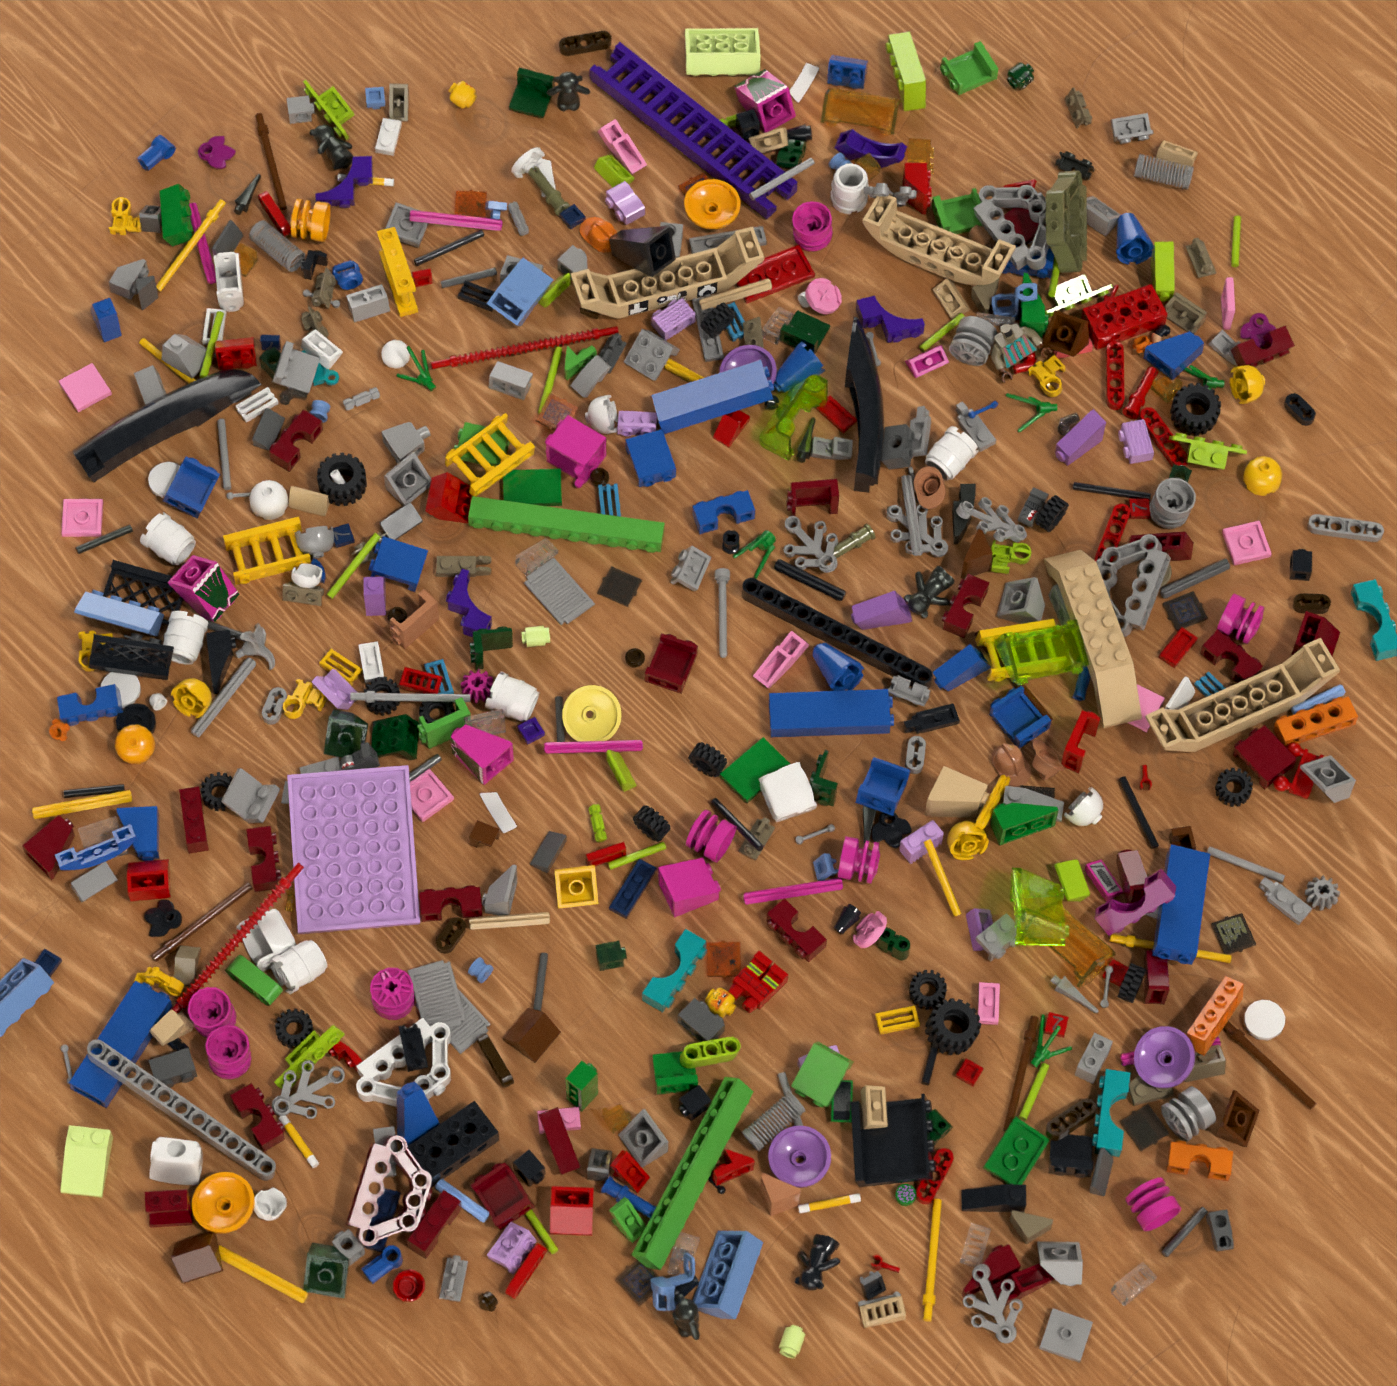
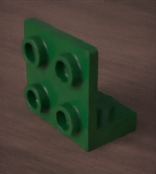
M519 67L517 71V86L509 104V110L544 118L552 96L547 95V91L555 87L554 76Z
M797 310L789 325L783 324L780 331V341L794 348L800 342L806 344L804 349L806 351L811 349L815 354L830 330V325Z
M407 714L374 721L371 747L377 752L378 758L399 753L410 761L417 759L419 733L417 725L419 722Z

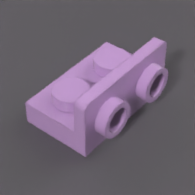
M619 411L618 435H643L656 431V412Z
M332 669L325 677L316 676L312 681L337 709L348 710L356 701L350 700L351 692L357 691L336 669Z
M510 1222L487 1256L490 1260L506 1267L510 1273L514 1274L528 1253L533 1249L537 1240L529 1230Z

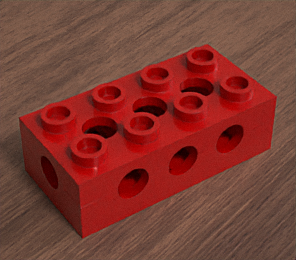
M1150 284L1083 308L1081 319L1088 321L1089 337L1097 351L1107 347L1111 341L1122 342L1155 330L1159 325L1166 324L1168 314L1155 289Z

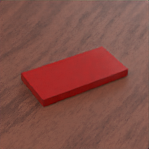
M796 245L765 257L763 262L739 280L736 285L741 287L767 278L770 279L772 289L744 297L747 304L815 278V273L800 245Z

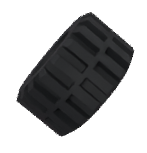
M1190 383L1188 387L1184 385L1181 387V390L1177 391L1170 413L1172 414L1171 420L1175 421L1174 426L1180 427L1179 431L1182 433L1186 431L1187 435L1194 433L1195 436H1199L1200 432L1204 435L1207 433V430L1211 431L1221 411V401H1219L1218 394L1214 395L1215 390L1213 388L1209 390V386L1206 384L1203 387L1201 383H1196L1195 386L1193 383ZM1198 404L1204 408L1206 413L1194 415L1187 410L1186 405Z
M341 452L340 455L332 454L331 458L326 457L325 462L320 463V468L317 470L319 491L322 494L328 495L330 504L335 502L336 506H340V504L348 506L349 502L354 504L356 503L355 499L360 500L362 494L366 491L367 480L364 465L362 462H359V458H353L352 454L344 455ZM338 470L341 475H348L352 479L345 484H337L332 481L330 473Z
M950 998L949 1001L945 999L935 1006L925 1025L927 1027L925 1034L929 1035L927 1040L929 1043L933 1042L932 1047L934 1049L939 1048V1052H947V1055H952L954 1052L956 1055H960L962 1051L966 1052L972 1046L980 1033L981 1023H979V1015H975L976 1009H971L969 1007L971 1004L968 1002L964 1004L961 999L955 1001L954 998ZM951 1020L956 1022L961 1027L962 1033L957 1034L949 1031L944 1021Z

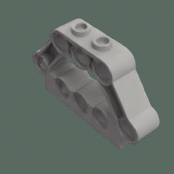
M986 185L981 188L979 192L981 203L974 207L975 216L996 243L1000 239L1012 245L1021 244V246L1016 247L1010 258L1015 268L1019 270L1025 265H1028L1033 270L1044 268L1049 246L1046 241V226H1044L1046 224V199L1041 192L1037 193L1030 185L1010 188H995L994 186ZM988 196H992V197H993V198L990 199V200L985 199V198L988 197ZM1025 196H1031L1029 199H1023ZM1001 208L1028 209L1031 220L1039 223L1031 248L1028 249L1026 247L1025 239L1022 235L1015 233L1013 223L1005 220ZM1037 209H1040V210H1041V211L1038 212V213H1035V212H1034V211L1037 210ZM993 217H1000L997 220H992ZM1005 230H1010L1007 234L1002 233ZM1034 256H1040L1039 259H1032Z
M1152 534L1144 535L1140 540L1117 548L1109 547L1104 550L1101 559L1097 560L1102 579L1105 574H1111L1108 580L1103 581L1118 622H1124V626L1121 628L1124 637H1127L1133 628L1144 631L1171 560L1167 553L1162 552L1161 543ZM1155 543L1152 549H1146L1148 544ZM1112 556H1118L1115 562H1110ZM1146 558L1139 565L1140 575L1132 583L1133 594L1125 602L1127 610L1123 616L1112 601L1109 593L1110 588L1117 583V570L1124 565ZM1148 567H1154L1151 573H1145ZM1147 585L1144 591L1139 592L1140 586ZM1135 603H1140L1138 609L1132 610V606Z

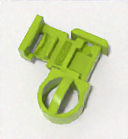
M993 540L991 572L1009 574L1010 567H1007L1008 563L1026 564L1031 558V548L1025 543L1013 542V546L995 544L996 540ZM1014 552L1027 553L1028 556L1026 558H1018Z

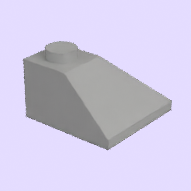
M174 334L162 346V360L193 379L202 369L207 348L186 335Z
M1033 577L1006 582L997 617L1020 624L1041 621L1045 603L1038 579Z
M1331 755L1300 766V769L1334 803L1350 797L1356 780Z
M512 865L489 886L488 893H484L482 905L485 907V913L497 916L510 915L518 882L517 865Z
M1037 1241L1040 1265L1060 1284L1067 1286L1082 1285L1083 1260L1079 1242Z

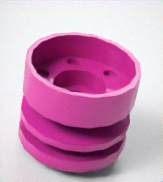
M814 201L805 202L797 207L792 218L795 242L806 251L822 250L830 243L833 234L832 217L829 209L820 202Z
M1234 593L1223 612L1217 630L1229 636L1236 629V640H1239L1244 633L1243 643L1248 644L1256 635L1261 625L1265 607L1260 605L1257 611L1253 612L1256 603L1252 602L1248 609L1244 608L1246 598Z
M705 809L693 823L686 840V846L691 849L694 847V851L698 853L706 847L704 856L717 863L730 846L737 826L726 820L721 821L717 826L718 816L715 814L711 816V812Z
M845 836L838 877L851 880L855 871L858 872V881L862 882L863 874L865 873L868 874L866 883L872 884L879 865V843L874 842L873 850H868L869 841L866 840L863 849L859 848V839Z
M386 968L380 970L373 977L370 983V993L375 1012L387 1020H398L408 1015L414 1006L415 1000L413 983L410 976L401 969Z
M206 987L198 990L190 999L188 1013L196 1030L202 1036L208 1038L213 1030L221 1026H235L237 1015L229 997L223 990L216 987Z
M225 1025L216 1028L210 1033L206 1041V1052L212 1072L222 1079H235L245 1074L252 1060L249 1040L245 1032L236 1026Z
M1162 1177L1141 1184L1125 1199L1126 1203L1131 1206L1133 1213L1140 1212L1137 1216V1221L1143 1231H1151L1164 1225L1181 1211V1207L1174 1196L1166 1197L1170 1189L1165 1186L1166 1182Z

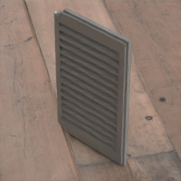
M554 557L526 577L527 581L524 582L527 588L560 625L564 622L569 624L595 605L591 598Z
M441 960L408 970L413 983L420 1017L424 1018L430 1027L438 1022L445 1023L449 1029L462 1026L461 1022H465L466 1017L451 963H444Z
M458 989L466 1021L461 1022L462 1026L450 1029V1044L461 1054L477 1041V1037L489 1031L487 1027L491 1024Z

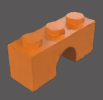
M1185 1141L1171 1142L1168 1150L1166 1172L1187 1175L1190 1163L1201 1161L1208 1168L1209 1179L1229 1181L1232 1170L1233 1151H1229L1225 1147L1209 1148L1205 1144L1189 1145Z

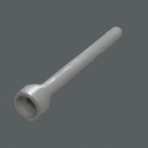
M719 568L715 570V580L719 584V655L721 658H725L727 656L726 584L730 580V570Z

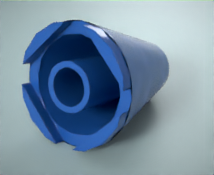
M1124 213L1117 220V258L1120 262L1130 265L1129 262L1140 264L1152 256L1153 242L1136 216L1132 213Z
M800 342L777 371L773 384L777 392L782 391L785 393L826 371L822 368L823 364L811 349L808 351L804 349L805 343Z
M820 643L814 647L812 656L832 691L853 690L859 684L864 675L862 673L864 667L861 663L827 643Z

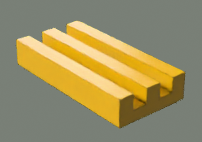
M330 649L319 662V666L328 672L335 668L327 664L326 661L339 669V674L351 686L354 680L358 679V675L363 673L362 668L333 649ZM330 656H333L334 658H336L337 660H339L355 672L352 673L344 666L331 659Z
M915 1006L875 1013L879 1035L920 1027ZM907 1013H912V1014H913V1015H910V1016L898 1017V1018H894V1019H890V1020L881 1021L882 1018H887V1017H892V1016H897V1015H902V1014H907ZM902 1023V1024H898V1025L883 1027V1026H887V1025Z

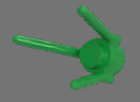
M765 530L755 540L734 554L733 558H737L748 549L749 551L754 550L756 547L763 551L767 549L754 575V578L757 579L770 553L775 549L773 544L776 542V538L770 531Z

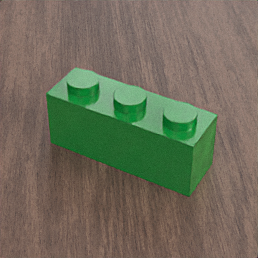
M180 184L159 190L163 239L173 247L188 242L192 238L193 232L189 191Z
M581 1061L565 1078L566 1100L575 1107H579V1110L582 1112L598 1095V1073L592 1064H586L584 1061Z

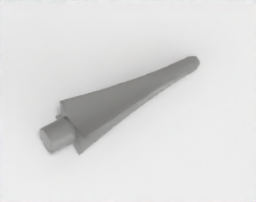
M1055 975L1051 979V982L1056 985L1055 991L1082 1004L1094 1013H1098V1009L1065 976L1060 979Z

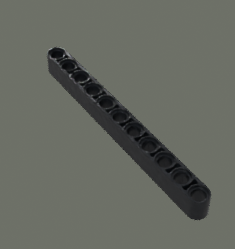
M748 578L743 582L742 597L745 601L892 677H898L899 675L911 680V687H913L915 682L928 687V689L931 687L933 674L926 666L755 578ZM752 588L755 591L750 592L747 589ZM765 597H770V598H772V600H768V601H767V600H765L764 598H765ZM788 606L789 609H782L781 607ZM805 615L806 618H800L798 616ZM816 624H822L824 626L817 627ZM836 632H837V633H840L841 635H840V636H834L833 633H836ZM855 641V642H857L858 644H857V645H852V644H850V642ZM872 650L875 653L869 654L867 651ZM890 659L893 662L887 663L884 660ZM907 668V669H909L910 671H909V672H904V671H902L901 669ZM920 677H925L927 680H926V681H922V680H920L919 678H920Z

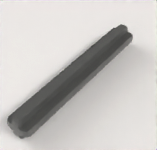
M1227 559L1220 560L1162 587L1160 594L1166 599L1228 570L1230 563Z

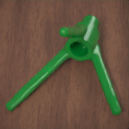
M407 346L406 348L420 375L417 378L403 374H397L396 376L420 385L422 384L430 392L433 391L436 386L432 382L433 379L428 370L425 350H421L423 370L410 346Z
M1192 365L1183 370L1203 379V386L1205 384L1208 385L1209 390L1211 388L1224 387V380L1210 377Z
M1006 393V397L1036 406L1038 414L1017 430L1019 433L1044 416L1045 413L1057 411L1058 409L1057 404L1042 402L1031 396L1027 399Z
M1044 1014L1041 1015L1038 1044L1034 1053L1035 1057L1030 1062L1036 1068L1046 1059L1048 1060L1053 1056L1072 1050L1071 1046L1053 1052L1048 1050V1047L1058 1034L1060 1026L1056 1027L1045 1045L1042 1046L1045 1024Z

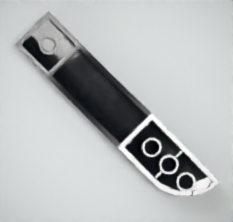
M854 317L846 368L845 388L849 389L858 427L859 446L854 491L869 493L870 486L878 485L884 439V408L880 378L874 355L858 317Z
M226 369L213 373L169 392L135 410L74 449L73 454L94 483L150 447L190 428L199 427L261 386V383L252 374L239 369Z

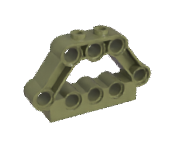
M1079 170L1059 172L1058 179L1046 193V241L1048 246L1051 247L1061 273L1080 272L1083 262L1087 261V186L1082 185V175Z

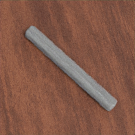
M903 475L901 483L912 554L914 556H921L923 548L912 477L910 475Z
M250 657L246 658L210 704L205 714L191 728L193 735L200 737L254 669L256 662Z

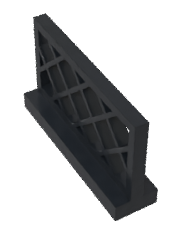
M116 560L112 561V570L103 592V597H108L113 593L120 597L117 591L128 586L131 595L122 599L121 602L125 603L132 598L138 602L136 596L147 592L150 600L141 604L140 607L143 608L152 603L157 608L154 602L165 597L169 605L159 610L160 613L170 608L174 611V606H176L175 611H180L184 599L179 596L177 601L170 603L167 597L168 594L176 592L168 584V581L173 576ZM115 575L123 577L126 583L115 588L113 585ZM137 581L141 582L144 588L133 593L130 585ZM153 587H159L162 594L152 598L148 590ZM163 619L162 624L168 626L169 621Z
M94 634L89 668L168 680L174 646Z

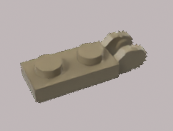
M437 556L436 576L455 577L456 574H460L461 569L468 570L470 577L488 576L491 574L490 567L476 568V565L490 564L491 557Z

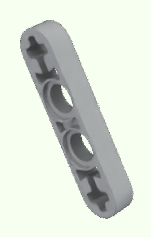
M1320 514L1312 515L1307 524L1308 530L1313 534L1368 542L1380 541L1384 533L1383 526L1376 522ZM1315 521L1318 522L1319 527H1315ZM1337 523L1341 526V529L1335 531L1331 528V524ZM1357 526L1360 528V532L1353 533L1350 527ZM1373 529L1376 530L1377 535H1373Z

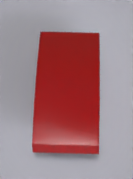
M339 1041L328 1051L331 1057L335 1056L338 1061L344 1058L350 1069L354 1068L358 1073L356 1066L363 1061L349 1046Z

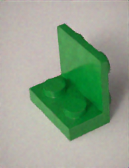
M683 1051L654 1054L652 1056L657 1095L688 1092L698 1086L696 1069L685 1068L680 1063L679 1058ZM686 1054L690 1059H694L692 1054Z

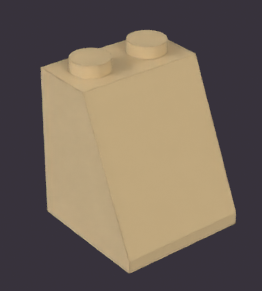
M943 766L927 799L925 815L928 817L977 818L989 797V793H987L988 785Z

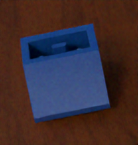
M831 55L827 83L834 86L864 89L868 61Z

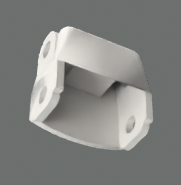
M235 252L218 253L214 255L218 303L221 309L234 312L244 305L239 254Z
M800 762L782 767L759 778L760 789L772 818L776 822L805 814L817 807V803L814 802L811 785L803 769L800 767Z
M277 909L265 912L266 916H262V920H258V925L255 924L254 929H250L251 933L246 934L247 938H243L249 956L263 972L270 969V966L274 964L270 962V959L281 955L289 950L290 947L296 945L292 933ZM244 921L240 922L239 925H238L236 928L240 930V929H241L240 926H241V925L244 926V925H245V922H244Z
M158 1137L156 1142L153 1141L150 1179L171 1184L199 1185L203 1165V1152L198 1142L167 1137Z

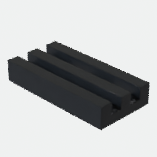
M465 280L464 286H462L461 292L458 294V299L491 312L494 310L487 303L480 301L485 300L488 302L494 291ZM465 293H467V294H469V295H472V296H474L475 298H472V297H470V296H467V295H465Z

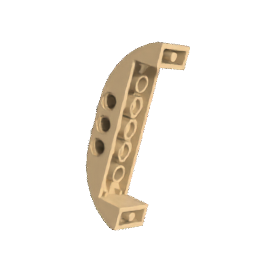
M890 195L887 197L877 196L863 219V224L869 233L884 248L897 257L942 277L968 285H987L995 282L1002 274L1016 249L1015 245L998 239L994 248L991 249L897 211V198Z

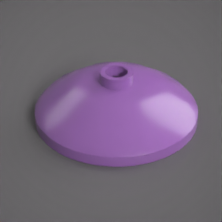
M744 345L735 348L726 355L721 363L720 373L761 360L763 367H768L771 376L767 379H771L774 384L777 367L774 358L767 350L756 345Z
M1161 1026L1148 1031L1141 1037L1134 1052V1064L1137 1073L1146 1083L1157 1088H1171L1179 1085L1190 1075L1195 1063V1050L1191 1040L1182 1031L1169 1026ZM1171 1056V1061L1166 1063V1058Z
M792 1126L781 1131L773 1139L769 1148L768 1160L770 1168L777 1179L797 1188H803L816 1184L826 1175L831 1163V1150L825 1137L817 1130L807 1126ZM801 1157L804 1159V1161L802 1163H797L796 1159Z

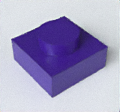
M535 717L518 725V730L527 745L545 736L544 730Z

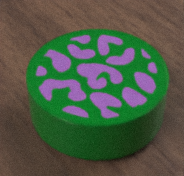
M910 1184L900 1185L896 1190V1201L902 1206L912 1205L916 1200V1190Z

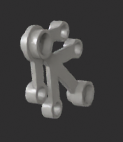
M877 183L876 187H864V194L869 195L870 198H876L877 196L887 197L889 195L897 198V207L905 206L908 199L916 198L917 191L911 190V187H900V191L896 193L891 192L886 183Z
M983 497L978 505L988 515L973 509V505L968 501L960 503L956 509V513L963 519H969L972 515L983 520L977 525V531L979 528L986 534L989 531L996 530L993 536L999 542L1009 538L1014 542H1021V540L1027 537L1024 527L1016 525L1007 515L1009 509L1006 506L999 505L995 513L990 507L992 505L991 500Z
M898 505L888 507L887 519L891 522L899 521L908 528L907 517L902 514L901 507ZM918 505L916 509L921 540L926 543L922 544V552H930L934 557L940 558L948 551V544L941 536L943 520L940 516L932 517L933 539L927 533L926 515L928 509ZM920 509H924L925 512L922 513V512H919V510H920ZM896 510L898 513H892L891 511ZM934 521H939L940 523H939V524H934L933 522H934ZM898 529L893 530L890 536L891 540L895 543L909 541L905 545V551L907 554L912 555V550L908 549L911 546L909 532L902 533ZM898 534L900 537L895 538L893 535Z
M796 516L788 517L785 520L787 531L795 533L806 546L788 544L784 547L785 555L789 558L794 557L796 554L815 555L818 559L798 557L795 560L796 567L802 570L807 567H819L825 573L834 571L838 565L836 557L833 556L834 548L838 544L836 534L830 533L826 536L827 548L824 554L821 550L823 534L827 531L825 522L817 521L815 523L813 542L802 530L799 518ZM835 538L833 542H829L830 539Z
M305 1060L302 1063L303 1071L297 1092L289 1096L292 1083L296 1080V1073L292 1070L286 1071L284 1073V1085L281 1095L275 1097L272 1102L274 1113L279 1116H285L293 1112L305 1115L308 1119L315 1118L317 1115L316 1107L313 1105L303 1107L294 1104L299 1100L320 1104L328 1109L334 1107L335 1098L332 1095L324 1097L312 1093L331 1082L334 1084L341 1083L345 1078L344 1069L340 1066H333L329 1069L327 1075L308 1085L310 1073L314 1070V1063L311 1060ZM306 1063L312 1065V1068L310 1070H306L304 1068V1065ZM337 1070L341 1074L339 1077H334L332 1073ZM292 1074L294 1078L292 1080H288L286 1078V1075ZM328 1098L332 1099L333 1103L331 1105H327L325 1103V1100ZM280 1102H285L286 1107L280 1108L278 1104ZM313 1109L315 1111L314 1115H308L307 1110Z
M978 1264L973 1269L972 1276L977 1282H980L988 1303L977 1299L973 1294H968L963 1298V1304L967 1308L975 1307L993 1315L997 1323L985 1319L982 1314H975L971 1319V1323L976 1328L982 1326L995 1332L1000 1342L1010 1343L1017 1335L1014 1323L1018 1313L1023 1308V1302L1020 1299L1012 1300L1009 1305L1011 1311L1007 1320H1005L1003 1310L1010 1292L1015 1288V1284L1011 1279L1004 1280L1001 1284L1002 1291L997 1301L988 1280L991 1274L990 1268L985 1264ZM977 1271H982L984 1276L979 1277ZM1005 1283H1009L1011 1285L1010 1290L1005 1288ZM967 1298H971L973 1300V1304H968L966 1301ZM1014 1302L1020 1305L1019 1309L1013 1307ZM976 1317L981 1319V1324L975 1322ZM1007 1330L1009 1336H1004L1002 1331Z

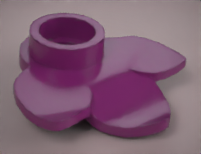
M215 136L208 143H203L199 147L198 155L202 160L208 161L210 166L222 169L226 167L225 161L231 159L236 151L224 145V136Z
M1256 313L1250 318V322L1242 326L1240 336L1241 339L1253 338L1256 345L1262 348L1265 345L1263 336L1275 330L1276 327L1269 323L1266 315ZM1256 320H1262L1263 324H1257Z

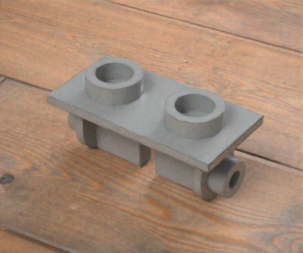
M899 675L898 677L893 676L888 693L893 694L895 697L909 700L915 705L925 706L931 692L928 687L915 682L911 688L909 687L911 680Z
M454 1255L453 1259L447 1258L439 1299L461 1301L468 1261L461 1260L460 1256Z

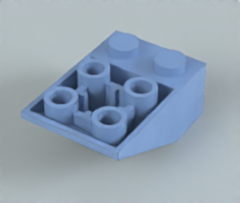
M522 258L496 289L487 304L515 325L522 326L554 279L525 258Z

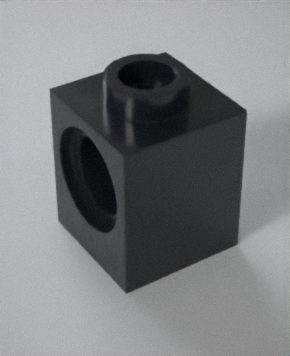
M754 109L736 114V128L740 137L744 140L760 135V122Z
M1305 549L1293 550L1290 557V580L1309 581L1312 574V551Z
M698 1085L679 1098L678 1109L684 1117H688L692 1121L708 1110L711 1099L701 1086Z
M530 1150L513 1162V1169L529 1187L533 1184H539L545 1178V1167Z

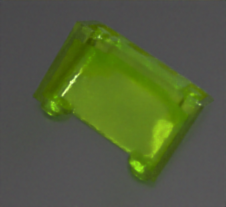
M811 375L788 391L760 433V444L763 448L788 461L794 454V450L791 448V437L795 432L793 421L801 409L810 413L812 408H824L828 401V380L819 375Z
M1077 619L1067 621V625H1055L1053 628L1023 634L1018 632L1014 635L1013 632L1004 633L994 641L996 650L1012 683H1017V685L1026 684L1028 680L1072 672V674H1079L1084 671L1083 668L1089 665Z
M1012 867L1010 902L1014 903L1015 945L1065 946V937H1069V925H1065L1062 903V900H1064V888H1060V884L1030 871Z

